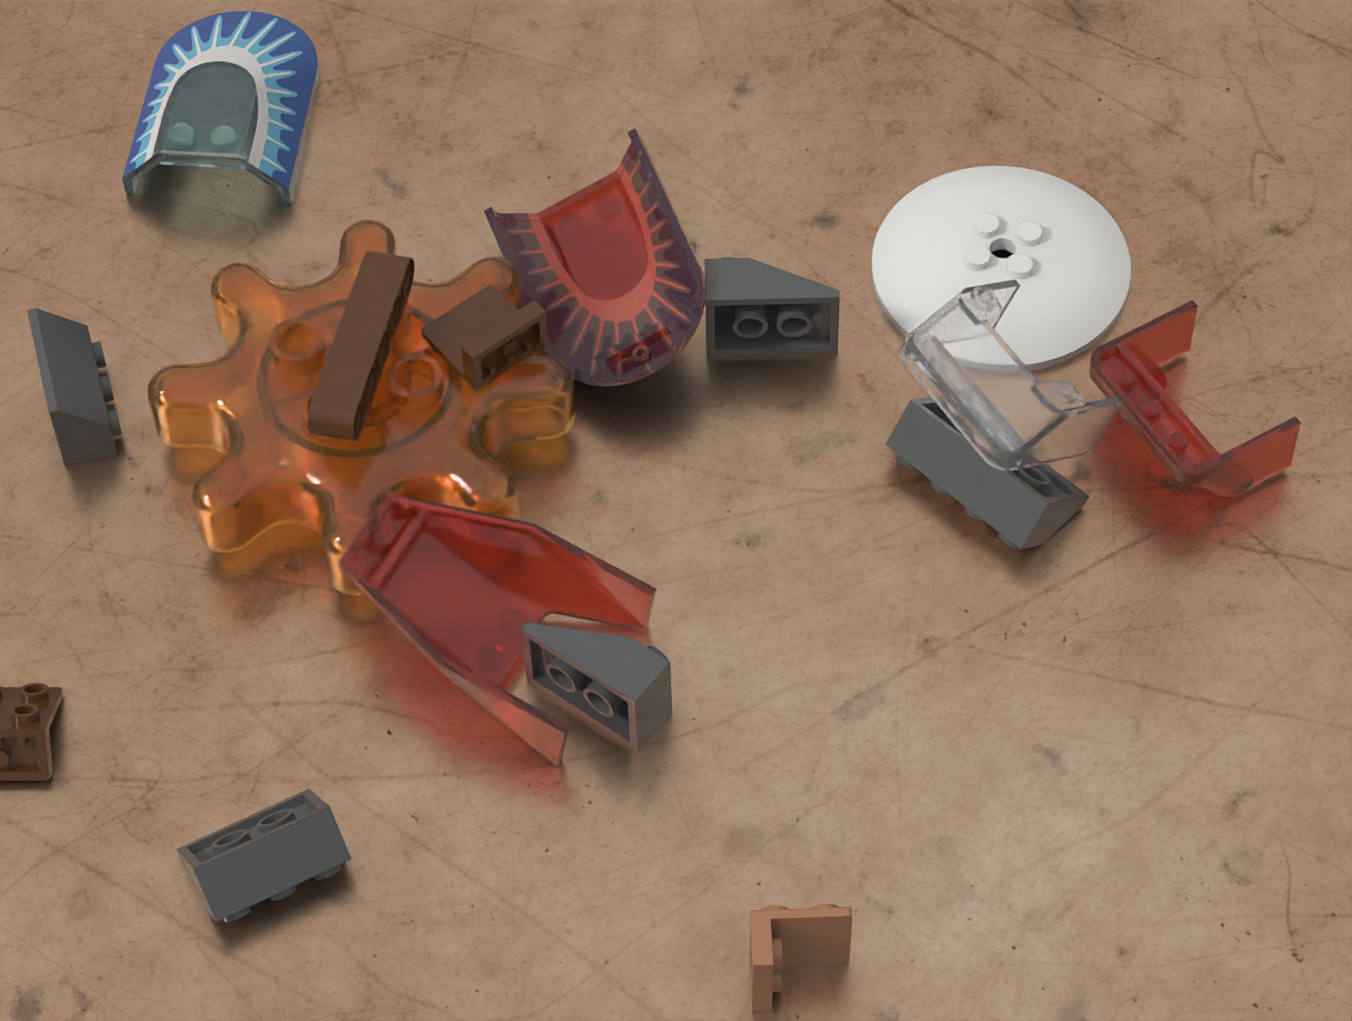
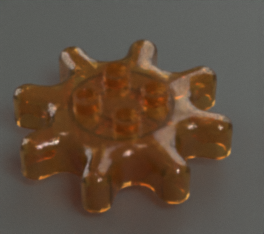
M371 219L356 221L345 229L340 240L339 259L336 268L327 277L312 284L297 287L282 285L272 280L257 267L248 263H231L220 268L212 279L210 292L219 333L232 347L225 355L214 361L164 366L153 374L147 389L156 432L164 443L179 448H212L225 453L219 462L199 477L194 484L191 495L200 537L207 547L216 552H235L249 546L262 534L277 525L289 523L304 525L322 535L321 539L329 581L335 589L342 593L356 596L368 594L383 583L388 571V556L392 539L399 531L415 523L429 520L445 522L479 546H500L512 540L519 532L521 524L516 479L507 467L494 458L501 448L512 442L558 438L571 429L576 418L572 373L567 365L557 357L545 355L530 356L475 391L422 337V327L488 285H494L517 309L524 307L520 273L512 262L501 257H485L474 262L459 275L445 282L432 284L413 280L409 298L362 433L357 442L310 434L308 431L310 404L363 257L367 251L398 255L395 236L391 229L381 221Z

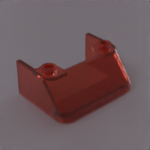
M1191 300L1096 348L1091 355L1089 375L1096 386L1175 479L1218 497H1230L1291 466L1301 422L1295 416L1221 455L1166 392V376L1158 367L1189 351L1191 348L1198 305Z

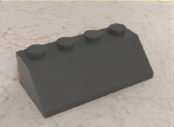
M955 395L910 400L885 444L898 454L897 459L901 464L909 469L923 473L931 479L930 484L936 491L957 499L965 506L964 511L970 517L979 522L988 523L999 532L998 537L1005 544L1015 549L1043 545L1089 498V495Z

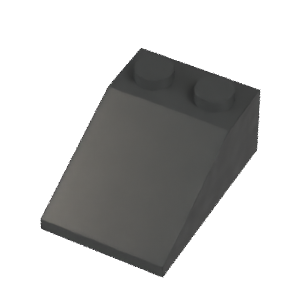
M723 257L719 259H705L707 355L838 352L839 290L751 258Z
M529 622L521 628L526 680L638 752L672 714L670 661L659 649L653 646L646 647L633 638Z

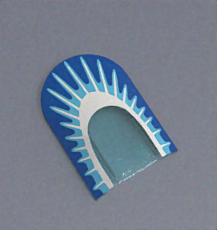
M234 11L208 16L187 25L174 34L162 47L154 64L122 177L125 193L135 194L138 179L158 164L247 170L281 193L283 203H292L319 78L318 57L309 36L298 26L286 19L254 11Z

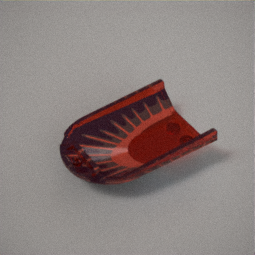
M636 128L627 132L631 139V144L616 171L539 213H498L492 206L484 210L524 306L535 300L546 310L548 345L543 348L545 353L567 376L589 385H624L641 380L663 368L688 344L700 323L705 307L706 283L701 265L645 142Z

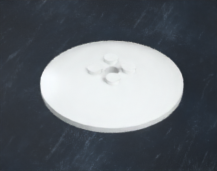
M980 166L957 170L933 178L905 195L887 214L878 230L872 250L871 273L876 297L882 310L898 331L925 352L954 365L987 372L1011 373L1038 370L1060 364L1088 350L1107 334L1118 320L1128 297L1131 280V260L1125 238L1112 216L1099 202L1075 185L1058 177L1027 168ZM1003 249L1011 252L1013 255L1008 258H998L992 252Z

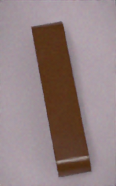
M367 251L365 253L310 404L308 413V431L310 434L356 442L359 439L412 289L415 272L413 258Z

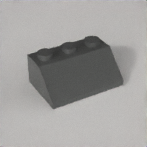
M37 308L27 310L48 411L64 465L68 466L118 454L114 436L121 435L122 431L116 408L107 409L106 402L113 401L114 396L108 374L103 376L99 374V368L107 367L101 341L92 343L87 325Z
M310 789L176 849L201 901L215 922L222 919L225 922L238 920L251 912L252 905L267 898L270 901L283 899L296 891L295 885L312 877L314 880L328 878L341 870L340 864L351 860L330 806Z

